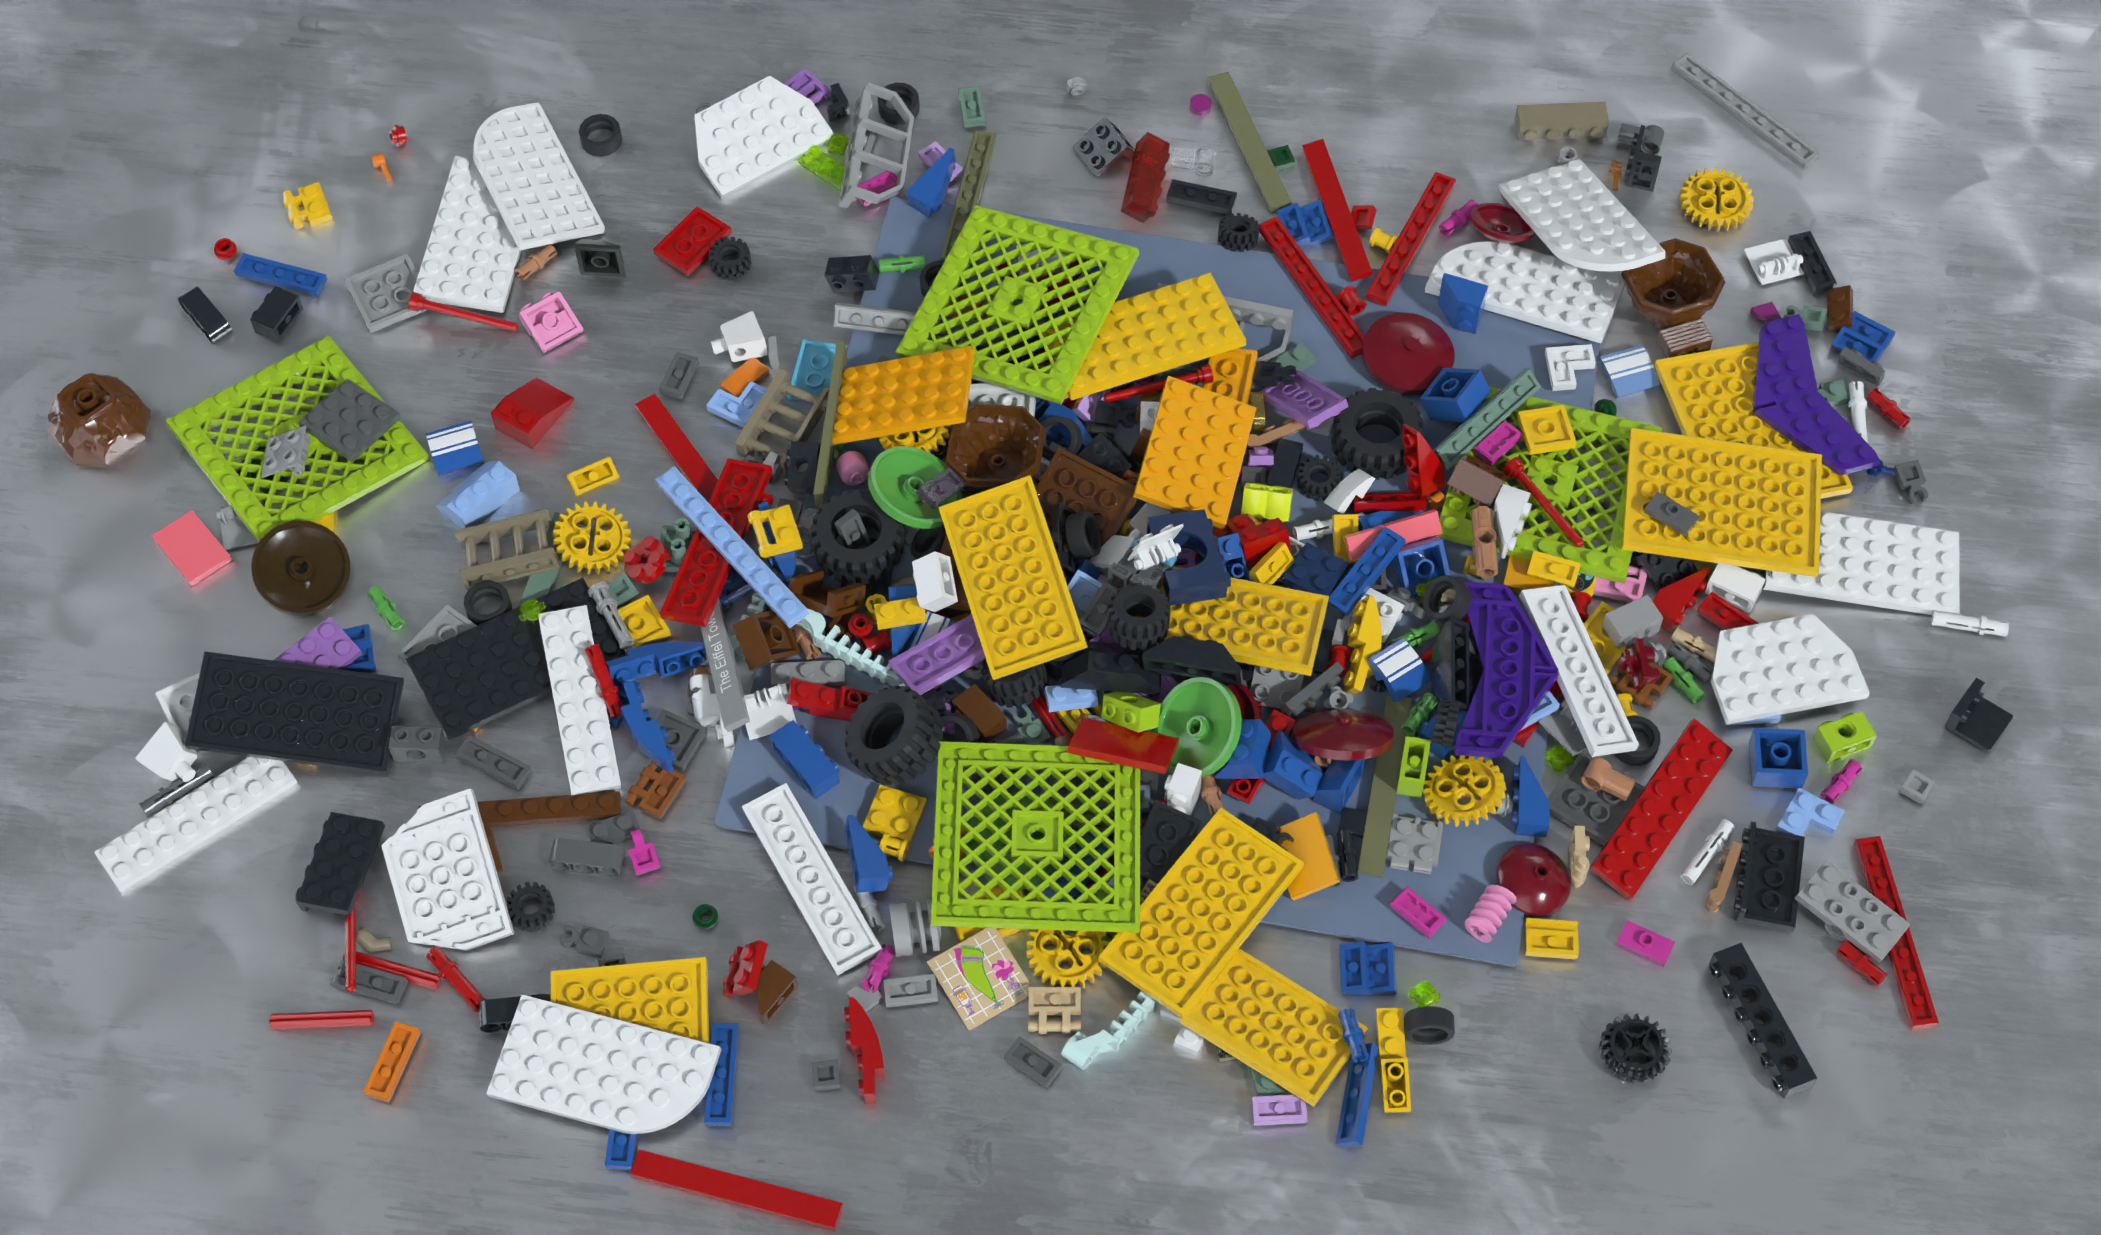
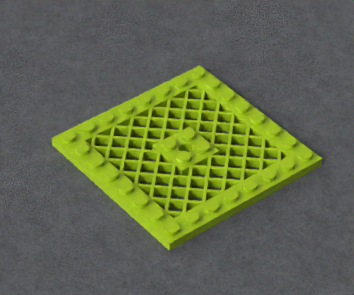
M975 205L895 351L897 357L905 358L973 346L975 358L972 379L1062 405L1140 254L1139 250L1132 246ZM997 238L998 243L986 247L985 243ZM1012 245H1018L1017 249L1012 250L1008 253L1005 250V248H1008ZM1036 249L1038 250L1039 254L1027 258L1025 255ZM1002 250L1003 255L991 259V254ZM1058 255V260L1047 264L1046 259ZM1019 256L1023 257L1024 260L1013 265L1011 264L1010 260ZM987 257L989 260L980 265L975 263V261ZM1078 260L1080 265L1067 269V264ZM1041 261L1044 264V266H1041L1037 269H1031L1032 265L1039 263ZM1005 262L1008 263V267L1003 268L999 271H997L995 268L996 266L1001 265ZM1063 266V272L1052 275L1051 271ZM1099 266V271L1088 275L1087 270ZM992 268L994 273L981 277L980 273ZM1028 268L1029 272L1017 277L1015 272ZM1048 273L1049 278L1037 282V277ZM1084 273L1085 277L1073 282V276ZM975 275L978 276L979 279L967 284L965 281ZM1066 279L1069 280V284H1066L1059 288L1057 287L1056 283H1059ZM996 280L998 281L999 285L988 290L986 289L985 285ZM1089 284L1091 289L1078 293V288ZM1053 285L1055 290L1049 292L1047 287ZM980 287L983 288V292L978 293L974 296H972L970 293L971 291L978 289ZM1074 291L1075 296L1063 300L1062 295ZM966 293L968 294L969 298L956 302L955 298ZM1057 297L1059 298L1060 302L1048 307L1046 302ZM988 299V304L979 308L976 307V303ZM1088 299L1086 304L1084 305L1082 301ZM1016 300H1023V302L1021 304H1018L1017 306L1012 305L1013 302ZM1077 303L1080 304L1081 308L1069 312L1067 309ZM971 305L973 306L974 310L963 315L961 314L960 310ZM1064 309V315L1053 319L1052 314ZM955 312L958 313V317L953 318L949 321H947L945 318L946 316L953 314ZM987 314L988 318L982 320L981 315ZM1049 316L1050 321L1038 325L1037 320ZM978 318V323L966 326L965 322ZM1078 318L1074 325L1073 320ZM998 323L1000 328L987 333V327ZM1032 323H1034L1035 327L1030 329ZM1064 323H1070V327L1061 331L1057 328V326ZM960 324L963 325L964 329L952 333L950 330ZM1054 328L1056 333L1045 338L1043 337V332ZM1016 329L1019 330L1020 334L1007 338V333ZM947 330L949 335L938 340L936 339L935 335ZM983 330V335L972 339L971 334ZM1039 334L1040 340L1028 344L1027 339ZM1003 335L1005 340L992 345L991 340ZM968 337L969 341L957 346L956 340ZM1068 337L1064 344L1063 338ZM1022 341L1024 342V347L1013 351L1011 346ZM1060 341V346L1051 350L1048 349L1047 345ZM988 342L989 347L977 352L976 346ZM1042 347L1045 348L1046 352L1035 357L1033 356V351ZM1006 348L1009 349L1010 353L997 357L996 352ZM1029 353L1030 359L1018 363L1016 358ZM1014 360L1015 364H1011L1008 362ZM1050 360L1051 365L1041 369L1038 368L1037 364ZM1034 366L1036 370H1032L1029 368Z
M330 336L307 346L165 420L167 427L258 542L269 531L284 523L293 521L316 522L429 461L427 452L399 420L381 436L383 440H377L369 447L368 452H363L357 458L365 460L364 465L353 464L354 462L349 460L347 463L337 462L338 456L343 457L342 455L306 432L310 438V443L308 445L307 460L304 462L305 466H312L310 472L304 471L300 476L292 474L290 469H286L272 474L274 475L273 481L264 480L261 477L268 439L299 428V421L307 415L306 412H310L330 394L324 393L325 388L336 389L348 378L383 401ZM313 373L323 374L322 379L312 378ZM293 383L303 385L302 390L292 388ZM309 386L319 387L318 392L309 391ZM273 394L283 395L282 400L271 398ZM289 396L299 397L298 402L288 401ZM305 398L315 399L314 404H307L304 401ZM252 405L262 406L261 411L251 410ZM268 407L279 408L277 413L267 412ZM284 410H295L294 415L284 414ZM232 415L242 417L240 422L231 421L230 419ZM248 418L258 419L257 424L247 423ZM264 420L274 421L273 426L263 425ZM211 426L221 427L220 432L210 431ZM227 428L237 429L236 435L227 434ZM244 430L254 432L252 437L242 435ZM260 433H264L265 438H259ZM211 440H217L216 444L214 445ZM223 441L233 442L232 448L222 447ZM239 444L250 445L248 450L238 449ZM263 446L266 449L265 452L255 451V447ZM375 448L385 449V453H384V454L374 453V449H375ZM223 455H228V460ZM321 455H332L331 461L321 460ZM235 456L245 458L244 463L234 462ZM252 459L262 460L261 465L250 463ZM317 468H327V474L316 473ZM235 470L241 471L240 476L236 473ZM334 470L345 471L343 476L333 475ZM247 472L258 473L256 478L246 477ZM281 476L291 477L289 483L279 482ZM297 478L306 479V485L296 484ZM313 481L324 482L323 487L312 486ZM248 486H254L253 490L251 491ZM259 488H269V494L258 493ZM276 489L287 491L286 495H275ZM300 492L303 493L302 498L292 497V493ZM263 500L264 502H266L265 506L263 507V505L259 501ZM272 503L283 504L281 510L272 509Z
M1489 386L1491 392L1485 398L1484 402L1479 406L1478 409H1480L1501 389ZM1531 396L1507 417L1510 424L1522 432L1519 422L1516 420L1519 411L1564 405L1573 433L1579 439L1576 441V448L1553 451L1545 456L1542 453L1534 454L1529 462L1526 458L1529 455L1528 449L1520 450L1517 446L1518 443L1525 442L1522 436V439L1511 448L1514 454L1509 456L1504 454L1492 466L1499 469L1505 466L1511 459L1518 457L1524 464L1527 476L1583 539L1585 548L1576 547L1571 543L1565 533L1530 494L1528 503H1533L1537 509L1530 511L1528 517L1523 516L1522 520L1527 521L1532 528L1526 531L1522 529L1520 534H1515V537H1517L1513 551L1508 550L1507 555L1531 560L1533 551H1538L1581 563L1578 573L1625 584L1633 552L1622 550L1627 464L1624 460L1628 458L1631 428L1661 432L1662 427ZM1598 439L1602 446L1595 448L1591 442ZM1622 445L1626 451L1618 454L1615 447ZM1585 446L1588 452L1581 455L1577 449ZM1474 447L1468 452V454L1485 462L1483 459H1481L1479 456L1473 453ZM1570 452L1574 459L1567 461L1563 455ZM1608 452L1611 458L1604 460L1600 454ZM1594 458L1598 464L1590 467L1587 460ZM1617 463L1621 470L1614 473L1609 466ZM1578 464L1583 468V471L1577 473L1579 466H1576ZM1603 470L1607 476L1600 479L1596 472ZM1626 475L1623 485L1619 478ZM1589 476L1593 483L1585 485L1581 479ZM1515 479L1518 484L1513 487L1528 492L1521 482ZM1552 479L1556 484L1548 485L1544 480ZM1612 482L1616 489L1609 491L1605 485ZM1575 483L1579 489L1572 492ZM1449 485L1439 519L1442 534L1437 536L1444 540L1473 547L1471 511L1480 505L1475 503L1469 507L1471 498L1473 500V497L1466 493L1464 496L1457 494L1451 490L1452 486ZM1598 488L1599 490H1604L1605 494L1595 498L1589 489ZM1621 494L1620 501L1618 503L1614 497ZM1582 495L1585 497L1589 496L1588 502L1581 504L1577 498ZM1609 497V504L1612 507L1604 510L1600 503L1604 502V498ZM1570 502L1574 508L1567 511L1566 509H1568ZM1593 507L1598 514L1590 517L1586 510ZM1616 513L1615 521H1613L1610 516ZM1580 514L1583 521L1576 523L1572 517ZM1542 515L1546 521L1538 524L1534 518ZM1603 519L1607 526L1600 529L1596 522ZM1589 526L1593 533L1586 536L1581 529ZM1551 527L1555 534L1548 537L1543 530ZM1612 532L1609 542L1605 535ZM1496 537V542H1495V543H1496V552H1497V553H1500L1499 546H1498V541H1497V537ZM1599 539L1602 546L1595 548L1591 541Z
M939 741L941 747L938 752L931 926L1140 932L1139 768L1068 753V746ZM975 772L982 777L976 784L968 778ZM1000 773L1007 778L1001 785L994 780ZM1025 774L1033 780L1027 786L1019 780ZM1050 775L1058 780L1052 787L1044 781ZM1076 775L1083 781L1077 788L1070 782ZM1100 777L1109 782L1104 788L1095 783ZM962 782L969 788V789H968L965 793H963V794H962ZM987 783L995 789L988 796L981 790ZM1013 784L1020 790L1014 796L1006 791ZM1038 785L1046 791L1040 797H1037L1032 792ZM1063 786L1071 792L1065 798L1057 793ZM1088 787L1096 793L1090 799L1082 793ZM1113 788H1114V799H1113L1109 794H1107V793L1110 792ZM974 794L981 799L975 806L968 801ZM999 795L1007 801L1001 807L993 801ZM1024 796H1027L1032 801L1026 808L1018 802ZM1050 797L1058 803L1052 809L1044 803ZM1075 798H1078L1083 803L1077 810L1069 804ZM1101 798L1108 804L1104 810L1099 809L1095 805ZM963 805L968 812L961 817V806ZM985 806L990 807L994 811L987 818L980 812ZM1013 806L1016 810L1012 811L1011 818L1006 811ZM1038 807V808H1040L1042 811H1034V810ZM1063 808L1071 814L1064 821V812H1059ZM1088 809L1096 815L1090 821L1082 815ZM1113 810H1114V821L1111 820V819L1107 816V815L1110 814ZM973 816L981 822L974 829L967 823ZM998 817L1007 823L1000 829L992 823ZM1075 820L1083 825L1077 832L1069 826ZM1101 820L1108 826L1102 833L1095 827ZM962 827L967 832V834L960 839V832ZM985 828L993 833L987 840L979 834ZM1010 829H1012V841L1005 835ZM1038 831L1044 834V838L1035 840L1030 835ZM1063 831L1070 836L1064 843ZM1088 831L1096 837L1089 844L1082 838ZM1113 832H1114V844L1107 838V837L1110 836ZM974 838L980 846L972 851L966 844ZM998 839L1006 845L999 852L992 846ZM1075 842L1083 848L1077 854H1074L1069 849ZM1100 843L1109 849L1102 856L1094 849ZM960 850H962L967 856L959 862ZM985 850L993 856L986 863L978 857ZM1010 851L1011 860H1015L1013 863L1004 858ZM1063 853L1070 859L1064 865L1058 862L1063 860ZM1087 854L1096 860L1090 866H1087L1081 860ZM1112 855H1114V867L1107 861ZM971 861L980 867L972 874L965 868ZM997 862L1005 868L999 874H996L991 869ZM1022 863H1025L1031 869L1025 875H1022L1016 869ZM1049 863L1057 870L1051 876H1048L1042 870ZM1075 864L1083 871L1077 877H1074L1068 871ZM1100 865L1108 871L1102 878L1094 872ZM959 872L966 878V879H965L963 882H961L960 884H959ZM984 873L992 879L985 886L977 879ZM1010 873L1018 880L1011 887L1003 880ZM1036 874L1044 881L1038 887H1035L1029 881ZM1062 875L1069 881L1063 888L1055 882ZM1087 876L1095 882L1089 889L1081 883ZM1113 877L1114 890L1107 884ZM971 883L979 890L973 896L964 891ZM997 884L1005 891L998 897L990 891ZM1023 885L1030 891L1024 898L1016 892ZM1049 886L1056 892L1050 899L1042 893ZM1074 887L1082 893L1076 900L1068 894ZM1100 888L1108 894L1102 901L1094 895ZM985 896L989 900H983L980 898ZM1008 897H1011V898L1014 899L1015 901L1006 900V899H1007ZM1036 897V898H1037L1038 900H1040V901H1032V900ZM1062 898V899L1065 900L1066 902H1058V901ZM1088 899V900L1091 901L1092 903H1083V902Z

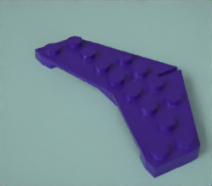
M1800 314L1764 323L1759 332L1753 400V411L1756 410L1755 416L1807 453L1822 454V464L1837 474L1846 475L1878 466L1880 459L1875 450L1818 392L1805 325Z
M1463 581L1471 593V604L1467 615L1484 671L1462 728H1460L1456 738L1455 755L1498 758L1505 753L1556 682L1559 669L1508 586L1496 583Z

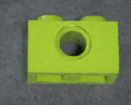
M1112 692L1103 696L1101 718L1133 731L1142 732L1158 727L1161 704L1134 693Z
M1863 711L1855 714L1847 713L1839 720L1833 722L1825 721L1817 727L1813 740L1826 762L1830 763L1871 748L1877 735Z
M1406 736L1396 794L1417 798L1422 797L1431 740Z

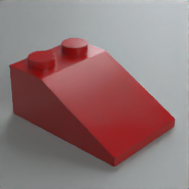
M536 377L505 396L491 412L494 427L496 430L533 449L572 404L574 397Z

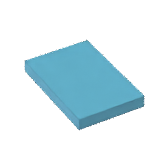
M802 339L790 381L791 385L816 396L821 394L824 387L829 389L836 344ZM787 394V400L806 402L795 396Z

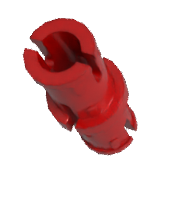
M1877 387L1867 395L1866 399L1881 411L1880 414L1883 417L1887 416L1899 429L1906 427L1911 421V417L1897 406V402L1887 398Z
M1847 940L1836 951L1837 954L1854 967V971L1862 973L1875 986H1879L1888 975L1870 960V956L1858 951Z

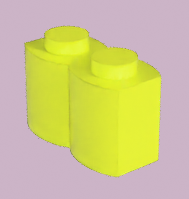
M1246 483L1243 492L1241 515L1248 513L1258 519L1279 518L1283 523L1284 521H1289L1293 489L1258 483Z

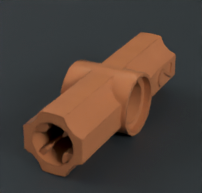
M1478 506L1471 511L1472 549L1475 554L1476 575L1481 578H1491L1498 574L1495 543L1497 535L1494 531L1493 510L1487 506Z

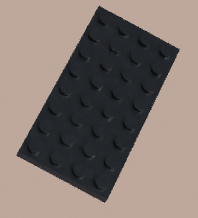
M583 578L405 658L407 666L448 740H452L552 693L538 614L587 605L594 644L600 645L605 662L626 656L625 650L620 648L604 615L599 614L596 610L597 604L589 596V587Z
M204 651L185 747L187 749L387 774L391 756L389 751L392 726L397 724L404 678Z

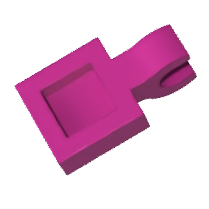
M641 830L632 831L631 836L635 848L628 851L636 876L661 868L653 842L645 844Z

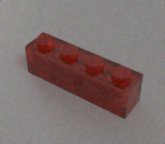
M1149 132L1136 143L1120 212L1141 223H1144L1150 217H1154L1158 210L1157 200L1162 192L1161 182L1166 175L1164 170L1165 164L1170 157V153H1168L1170 143Z

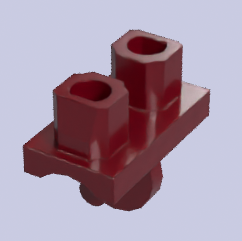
M1636 638L1634 640L1635 643L1622 652L1623 657L1617 661L1620 670H1626L1627 675H1630L1633 689H1641L1645 684L1655 683L1660 678L1658 668L1649 667V663L1655 657L1654 647L1645 646L1643 639Z

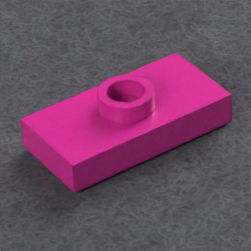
M885 171L857 185V187L880 194L896 187L898 177L893 172ZM859 199L864 207L872 204L871 202Z
M1504 420L1474 447L1473 453L1492 466L1522 439L1523 433Z
M1408 886L1390 903V907L1428 939L1433 936L1447 919Z
M1627 920L1616 945L1664 966L1675 941Z

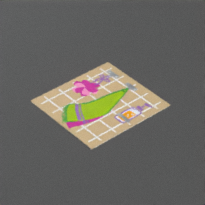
M986 928L927 961L969 1031L1028 998L1029 987H1032L996 928Z

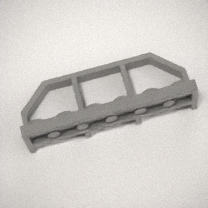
M868 82L856 99L839 202L841 207L848 208L851 202H855L857 198L878 204L900 194L904 188L914 116L897 92ZM871 95L891 102L906 123L904 132L868 118V114L873 106ZM869 130L903 142L900 164L863 151L868 136L865 135L866 131ZM865 162L898 174L896 187L880 194L857 187L862 176L860 166Z
M1158 283L1156 289H1159V288H1162V287H1165V286H1168V285ZM1223 296L1235 320L1240 321L1239 327L1242 333L1244 332L1246 322L1273 327L1278 330H1286L1282 346L1257 358L1255 370L1258 362H1270L1286 352L1292 330L1293 310Z

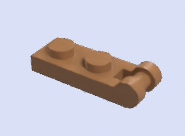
M1290 418L1283 422L1284 426L1276 429L1275 425L1262 430L1263 434L1260 436L1250 434L1245 452L1248 453V449H1254V447L1269 445L1280 438L1300 432L1306 427Z
M1733 841L1730 849L1724 848L1720 863L1724 864L1722 871L1717 869L1712 883L1717 885V887L1710 891L1705 903V908L1710 913H1716L1721 908L1743 845L1741 843Z

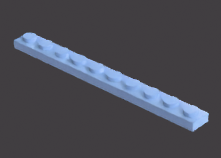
M675 466L655 479L657 485L789 628L809 615L807 608Z

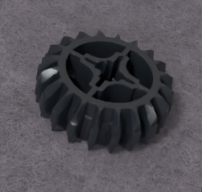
M1638 1013L1634 1015L1633 1019L1628 1014H1625L1623 1020L1619 1017L1615 1018L1613 1024H1607L1606 1031L1602 1032L1601 1039L1603 1041H1600L1599 1049L1603 1051H1601L1600 1057L1601 1059H1606L1605 1068L1613 1067V1076L1618 1073L1622 1074V1081L1630 1077L1632 1084L1636 1083L1637 1078H1640L1644 1084L1647 1082L1648 1077L1652 1080L1656 1079L1657 1073H1663L1665 1066L1669 1064L1670 1058L1668 1056L1672 1052V1049L1668 1047L1671 1042L1670 1038L1664 1037L1666 1034L1665 1029H1657L1658 1021L1653 1024L1649 1023V1016L1641 1020ZM1648 1040L1653 1044L1656 1056L1651 1053L1652 1050L1647 1046ZM1615 1041L1619 1043V1047L1624 1052L1622 1057L1616 1050ZM1641 1043L1639 1049L1633 1050V1051L1630 1053L1631 1047H1632V1049H1633L1634 1046H1635V1047H1638L1639 1044Z

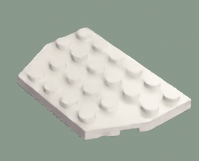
M771 76L694 115L698 164L721 199L835 139V134L812 100Z
M1814 614L1722 630L1718 635L1711 685L1726 725L1866 699L1870 694L1854 652Z
M471 788L422 805L417 810V813L397 830L394 836L389 837L381 845L408 942L467 951L515 934L475 794Z

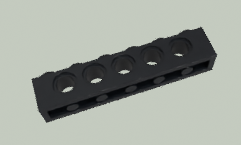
M1742 943L1713 953L1709 963L1710 973L1715 979H1718L1722 986L1721 991L1724 998L1730 1001L1734 1008L1736 1020L1740 1024L1742 1023L1747 1031L1748 1042L1751 1046H1755L1758 1051L1759 1061L1764 1069H1768L1775 1090L1780 1092L1783 1098L1786 1099L1811 1089L1817 1080V1076ZM1730 973L1737 974L1741 979L1733 978ZM1742 996H1749L1753 1001H1746ZM1755 1018H1761L1766 1024L1758 1023ZM1771 1040L1776 1042L1778 1047H1773L1769 1045L1767 1041ZM1780 1063L1789 1065L1791 1070L1782 1068Z

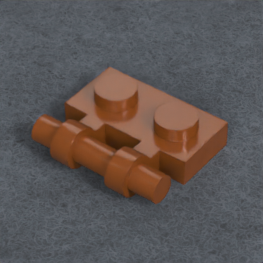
M1651 662L1649 667L1658 668L1660 678L1655 683L1645 684L1641 691L1633 689V686L1629 685L1631 677L1627 675L1626 670L1618 668L1617 672L1624 676L1622 680L1613 675L1609 681L1616 688L1617 692L1631 694L1632 698L1635 699V703L1652 709L1656 701L1649 697V694L1653 693L1660 697L1673 680L1674 675Z
M651 761L640 772L639 775L641 777L637 783L629 788L628 796L624 802L629 806H633L637 800H641L638 805L639 810L661 820L687 782V778L675 770L668 773L662 769L660 773H657L656 771L659 766ZM649 782H653L648 791L644 790Z

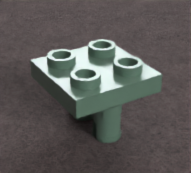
M685 518L677 519L675 526H662L660 541L667 546L670 553L669 561L666 559L663 565L666 568L665 572H678L697 529L690 527L689 521Z

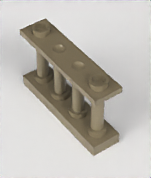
M779 369L734 442L737 454L746 457L749 451L753 449L766 455L772 451L779 454L782 473L788 472L789 463L786 460V452L759 442L757 438L761 432L767 431L790 442H807L822 415L826 412L829 389L824 387L821 394L816 396L791 385L788 372ZM790 394L814 405L809 414L806 415L780 404V400L783 395ZM778 412L803 424L797 434L770 423L769 418L772 413Z
M548 508L456 530L455 536L462 548L466 547L468 568L459 570L460 579L466 590L483 581L499 583L560 568L559 558L554 548H548L545 528L554 526V521ZM536 530L539 550L525 554L522 533ZM513 536L515 556L501 559L499 539ZM489 541L492 561L478 565L476 544Z

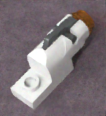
M698 667L691 670L687 688V713L695 716L697 723L706 727V729L717 728L718 739L724 740L725 748L735 746L733 731L727 732L723 725L712 674L706 667Z

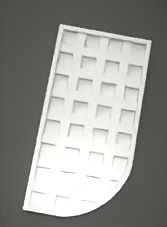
M539 102L500 110L482 123L474 138L473 159L519 250L604 233L605 226Z
M455 156L413 292L420 293L422 297H426V300L437 303L504 313L515 275L514 270L517 268L522 250L518 249L474 159Z
M1581 159L1499 185V191L1553 254L1568 264L1588 270L1609 272L1630 270L1665 259V250Z
M1486 241L1457 247L1442 256L1429 277L1425 292L1439 296L1444 273L1488 285L1484 310L1602 343L1625 284L1622 277L1617 274L1579 268L1551 255L1512 244Z
M1820 512L1819 573L1817 577L1764 570V579L1766 580L1763 590L1932 615L1934 610L1960 614L1959 532Z
M522 995L486 1094L489 1097L623 1133H649L676 1123L699 1104L710 1086L722 1049L720 1046Z

